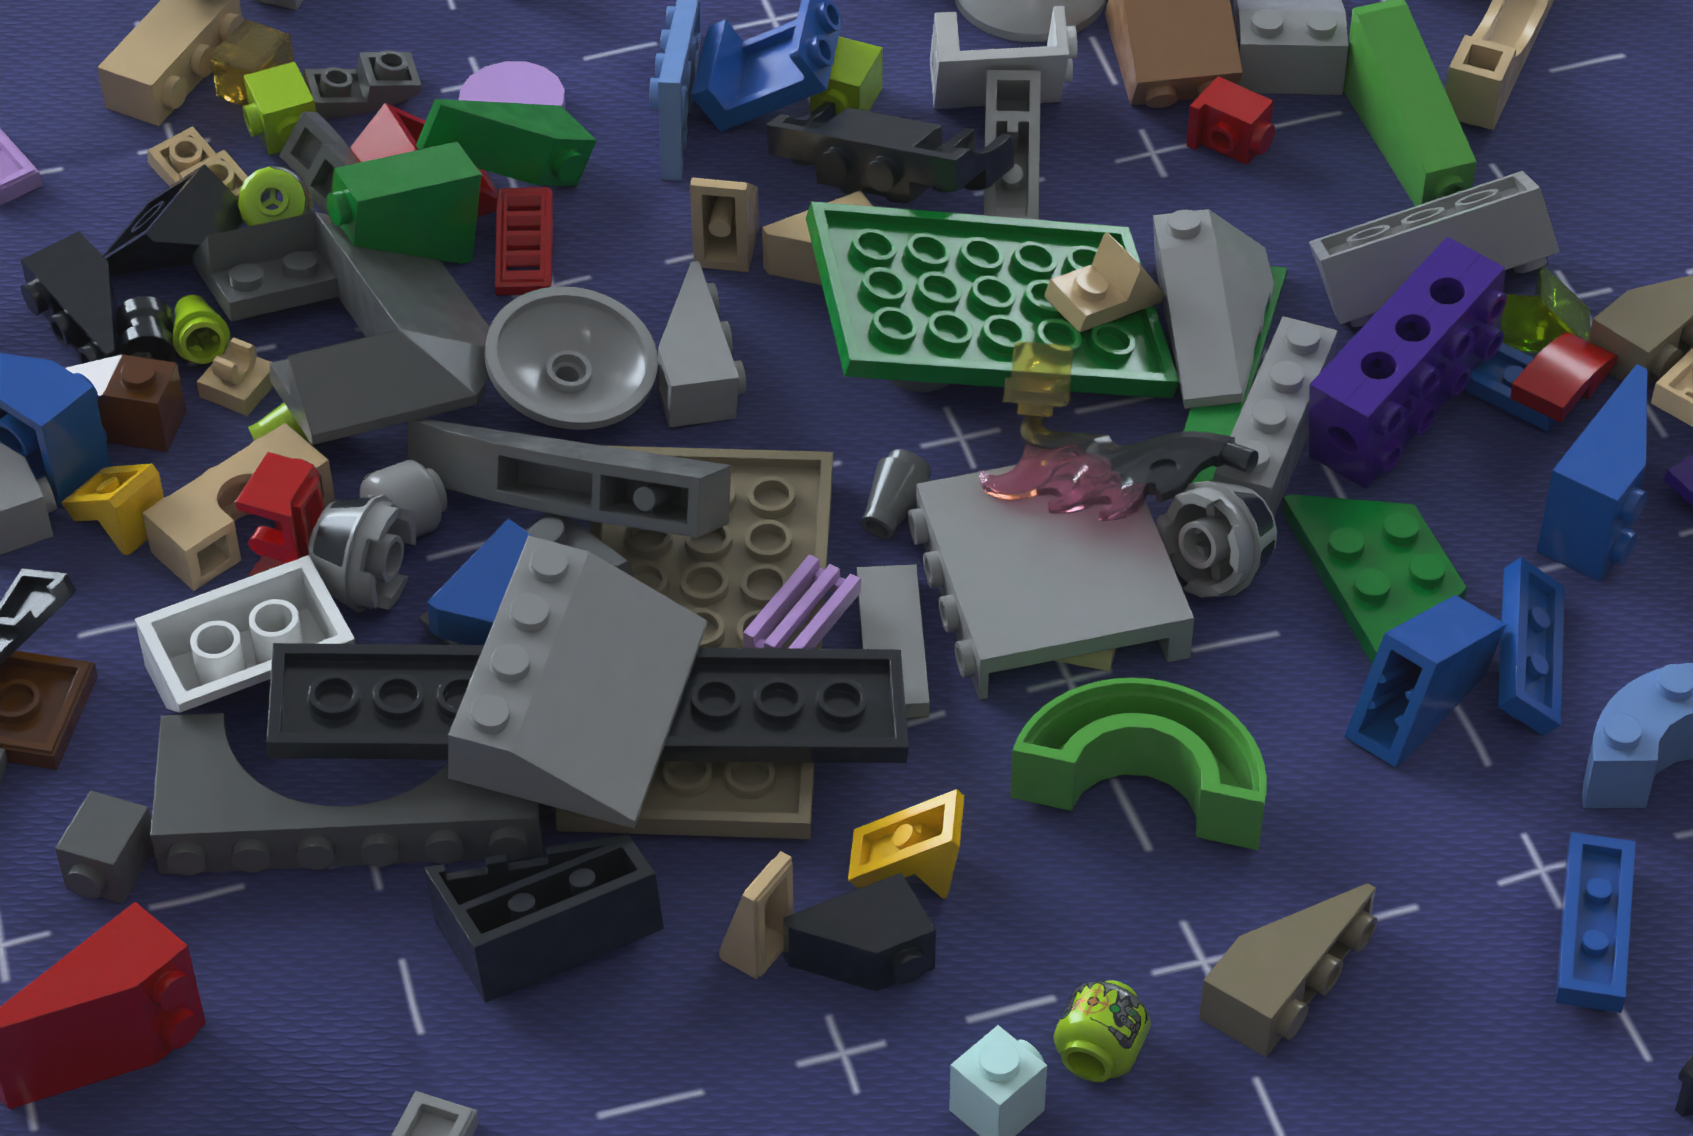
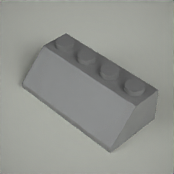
M1520 171L1309 241L1312 254L1337 320L1340 324L1350 321L1352 327L1364 326L1447 236L1504 266L1505 270L1513 268L1514 273L1529 272L1546 265V257L1559 253V248L1541 188L1527 174Z

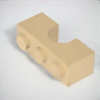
M286 423L265 436L254 440L243 450L219 465L208 469L203 475L171 495L160 499L155 505L142 512L151 553L193 591L241 561L234 521L243 516L250 515V513L237 510L235 501L267 452L293 459H303L314 464V467L320 474L324 507L335 500L329 460Z

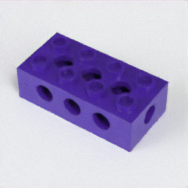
M1447 236L1309 384V457L1365 489L1381 472L1389 473L1398 463L1403 448L1414 435L1421 436L1427 432L1436 417L1437 410L1449 397L1455 399L1462 393L1470 379L1471 369L1474 370L1482 360L1490 361L1499 351L1504 339V332L1501 330L1502 312L1507 302V295L1504 294L1505 267Z

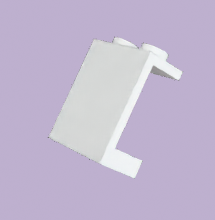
M1053 7L1047 46L960 51L957 13H935L930 53L934 109L985 106L987 69L1041 70L1040 103L1061 102L1064 82H1072L1073 79L1072 58H1077L1076 27L1066 26L1065 7Z

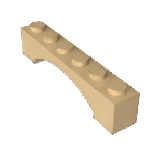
M1492 0L1475 33L1472 36L1464 35L1449 66L1446 93L1458 121L1494 130L1554 0Z

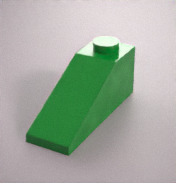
M435 99L416 147L420 150L458 142L478 169L533 185L577 187L597 140L560 105Z

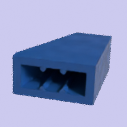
M508 518L427 601L430 632L438 638L461 644L485 645L528 535H532Z
M1454 595L1387 631L1383 636L1344 737L1395 768L1401 765L1486 676L1507 624Z

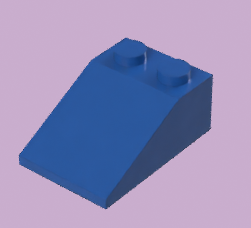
M0 353V442L26 458L35 479L46 477L56 505L62 508L61 502L102 468L111 467L106 444L108 437L102 426L97 403L99 399L98 392L86 376L81 373L73 374L52 360Z
M1638 364L1635 365L1552 470L1536 552L1598 582L1602 581L1614 563L1624 565L1630 557L1638 538V533L1632 531V525L1639 517L1647 499V492L1641 490L1646 467L1647 368Z

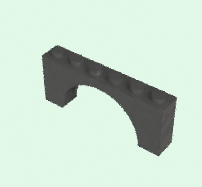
M224 713L161 716L150 836L159 874L186 876L202 872L244 871L254 873L268 869L308 868L319 870L334 866L355 865L384 867L399 863L436 862L449 864L456 861L485 860V857L506 854L507 861H513L520 858L543 857V804L449 779L448 764L424 783L407 792L382 801L353 806H323L304 803L287 798L266 788L244 770L232 753Z

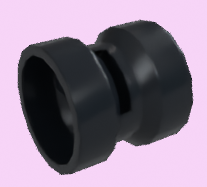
M138 296L120 305L116 312V330L119 336L118 355L174 362L176 351L172 336L173 315L169 305L161 299L151 296Z

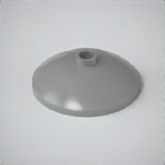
M955 0V3L961 14L971 24L988 34L1019 42L1048 41L1054 6L1065 7L1066 26H1075L1076 33L1091 25L1100 16L1107 0Z
M548 287L517 297L504 306L496 315L489 328L485 343L486 369L491 382L499 394L512 407L525 416L540 423L563 429L587 430L615 424L632 415L650 395L658 369L656 346L644 323L630 309L615 299L584 288Z

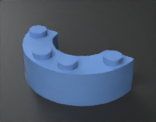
M1693 663L1669 664L1663 668L1646 673L1629 682L1610 699L1598 719L1583 780V808H1646L1652 782L1657 773L1675 762L1693 759Z

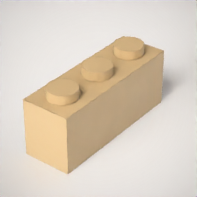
M160 0L97 67L105 108L160 126L174 109L179 108L183 104L186 96L195 86L212 72L216 63L227 51L241 40L245 33V20L242 16L240 0Z

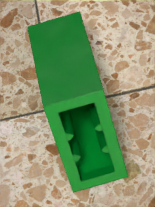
M458 142L334 168L332 192L327 195L328 214L332 223L342 228L353 246L459 264L469 263L473 261L481 173Z

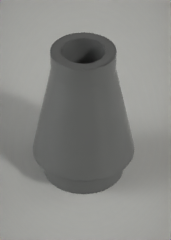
M895 449L889 453L888 457L878 461L866 511L860 521L861 526L866 532L880 539H890L896 528L907 517L908 510L914 509L916 506V484L930 481L929 478L932 473L929 464L923 458L907 450Z

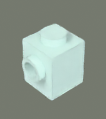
M997 1025L951 1064L949 1110L979 1136H1016L1045 1110L1047 1064H1045L1036 1048L1025 1040L1017 1041Z

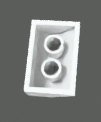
M309 555L135 618L145 667L166 709L179 713L271 679L273 643L355 644L354 636Z

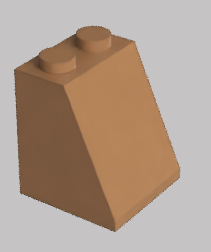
M1108 0L1105 11L1106 23L1130 105L1146 104L1150 108H1164L1180 100L1196 99L1218 76L1237 85L1239 84L1243 70L1230 0Z

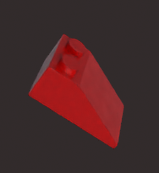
M134 902L0 1006V1102L8 1109L22 1106L154 1065L174 1049L187 1045L195 1037L198 1030L206 1024L188 945L139 904Z

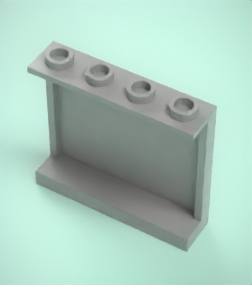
M1060 456L916 484V509L908 510L910 534L915 545H924L926 553L923 554V564L928 585L930 588L939 587L942 596L939 597V610L943 627L946 632L955 631L958 640L955 642V655L959 672L963 678L971 676L979 700L988 698L989 673L1155 640L1159 641L1167 662L1190 658L1194 616L1144 496L1132 498L1122 494V490L1113 484L1112 479L1103 471L1088 463L1079 462L1073 456Z

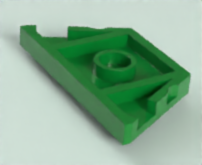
M1295 494L1283 497V516L1371 664L1374 662L1383 636L1387 631L1454 595L1465 600L1467 587L1415 504Z

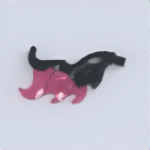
M1037 403L1032 406L1020 425L1021 441L1025 448L1019 463L1009 472L998 476L981 470L979 471L981 487L986 494L996 499L1016 501L1035 496L1053 495L1060 497L1047 502L1049 514H1069L1085 510L1093 505L1108 504L1099 508V521H1117L1136 513L1143 506L1147 495H1156V501L1159 502L1175 497L1183 492L1201 471L1211 466L1220 467L1227 465L1243 472L1251 473L1258 463L1259 454L1256 450L1235 443V437L1210 432L1185 431L1168 433L1131 445L1115 444L1111 441L1109 435L1057 432L1046 429L1043 426L1048 420L1047 407L1043 403Z

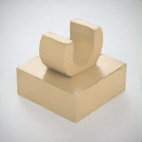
M233 337L230 341V346L224 350L220 357H215L213 364L197 380L199 396L248 416L273 388L270 380V363L272 362L257 357L254 345Z

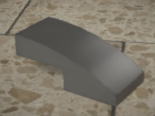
M317 112L302 113L279 155L281 159L303 178L302 181L309 188L313 202L327 215L329 214L326 201L328 193H331L333 188L334 168L359 163L341 136Z

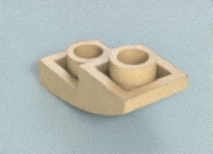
M193 126L148 149V164L169 186L205 164L239 198V191L245 179L248 178L225 150L216 153Z

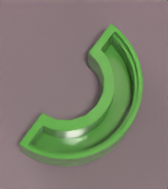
M1115 678L1085 684L1069 690L1044 705L1027 722L1015 742L1012 750L1010 798L1072 811L1081 794L1100 780L1119 775L1149 776L1170 784L1188 800L1196 816V837L1259 850L1267 791V776L1261 752L1252 735L1235 715L1218 702L1198 691L1179 684L1149 678Z

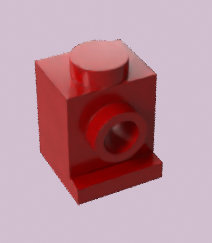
M1218 76L1190 105L1186 146L1196 150L1200 145H1204L1248 165L1257 154L1263 155L1273 141L1275 126L1271 124L1274 101Z

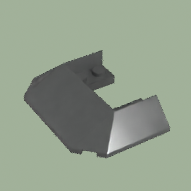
M318 212L209 235L192 254L194 267L231 322L338 297L366 336L288 355V359L270 363V380L273 387L312 445L476 405L486 392V381L489 375L486 369L484 352L490 327L440 260L353 246L342 228L332 223L329 215Z

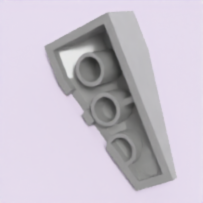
M1209 209L1196 211L1178 210L1169 214L1153 215L1155 270L1159 288L1164 293L1162 304L1184 409L1241 403L1254 361V348L1258 334L1261 335L1263 330L1267 302L1271 301L1274 291V281L1266 249Z

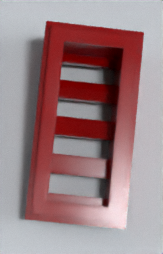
M548 187L501 188L498 190L495 258L496 295H523L534 290L552 287L555 214L553 192ZM509 267H540V270L509 271Z

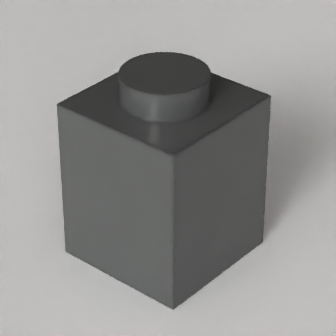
M90 790L55 847L65 887L86 898L95 899L101 897L123 904L154 852L150 836L152 821L149 808Z

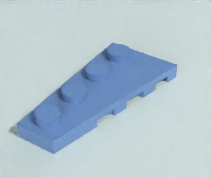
M677 0L676 6H667L666 29L661 31L660 53H656L655 78L650 79L649 108L652 111H659L660 180H682L683 149H686L687 120L688 113H691L693 98L691 97L693 79L696 77L701 42V0Z

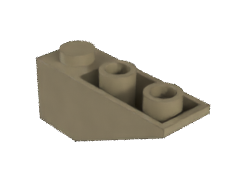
M1693 275L1627 290L1593 318L1589 342L1618 355L1617 363L1609 372L1611 376L1623 382L1635 365L1638 364L1647 368L1648 387L1656 379L1665 375L1693 348Z
M1368 883L1239 936L1203 980L1199 1019L1265 1057L1269 1055L1282 1037L1291 1040L1304 1023L1309 1009L1308 1004L1317 992L1323 996L1327 995L1341 974L1344 958L1351 949L1357 952L1363 950L1372 937L1377 925V918L1372 915L1376 887Z

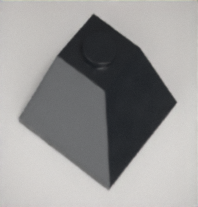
M205 164L149 199L106 249L102 256L108 261L111 275L193 264L192 254L207 236L236 230L243 223L238 208V198Z

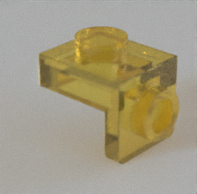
M1024 341L1015 343L1012 376L1005 378L1003 402L1018 403L1017 414L1053 417V406L1063 407L1069 404L1073 348L1070 345Z

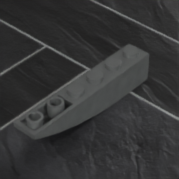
M422 418L408 421L407 460L416 461L426 469H433L439 475L444 488L556 515L695 538L729 524L731 465Z

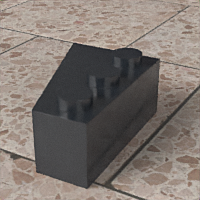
M629 834L547 847L548 857L507 863L506 854L485 857L486 867L446 873L444 864L424 867L435 923L485 1003L664 929L656 873Z

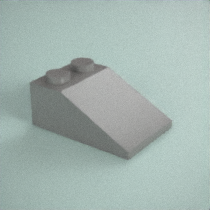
M1232 0L1233 20L1243 70L1239 86L1262 94H1343L1348 54L1346 11L1342 0Z

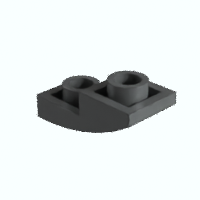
M392 50L359 52L356 69L330 67L326 69H304L303 79L315 101L316 112L324 119L376 111L381 109L384 103L392 106L420 94L422 87L411 52Z

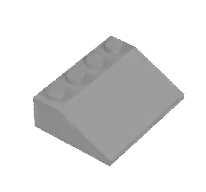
M528 535L448 734V778L635 829L703 639L707 620L589 551Z

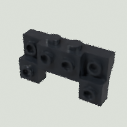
M825 101L803 117L795 119L791 116L780 114L766 124L769 155L789 158L798 165L815 164L817 184L837 187L846 194L861 191L862 193L883 196L892 203L914 201L930 186L935 191L945 193L955 192L962 188L968 190L987 189L1014 167L1012 135L1002 134L988 146L976 151L974 129L964 128L943 144L942 129L939 124L874 113L871 110L846 108L836 115L835 103Z

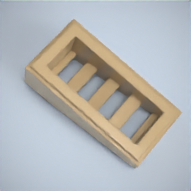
M780 851L744 891L719 950L721 960L756 980L767 971L784 950L783 918L794 914L793 863L791 856Z

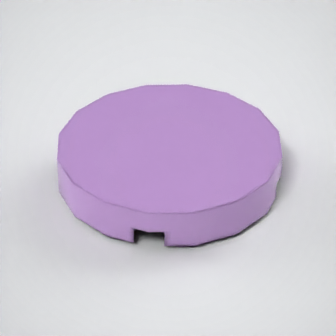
M505 61L485 66L469 76L460 88L459 100L560 105L564 109L566 105L565 90L558 76L543 66L526 61Z

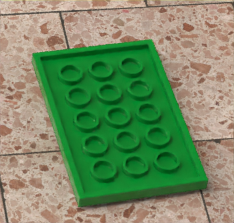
M811 201L806 222L844 377L1173 398L1179 385V379L1154 305L1079 333L1044 297L1050 279L1092 265L1105 233H1109L1141 265L1129 227Z

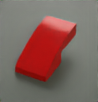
M1566 332L1550 342L1512 383L1510 399L1562 423L1581 397L1589 400L1617 363L1618 355L1572 333Z

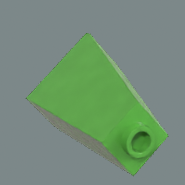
M1388 0L1353 8L1343 92L1413 204L1418 206L1472 188L1477 161L1405 0Z

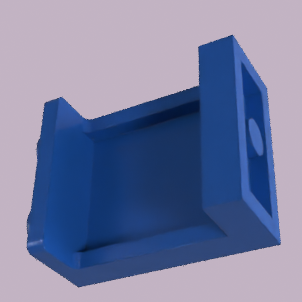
M801 0L796 20L745 41L740 38L726 19L708 26L691 97L720 133L827 90L839 33L842 27V18L837 6L831 0Z

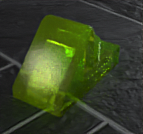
M1542 266L1539 268L1534 296L1506 294L1507 302L1501 319L1504 344L1519 351L1541 352L1550 342L1566 332L1589 341L1591 331L1589 307L1546 267Z

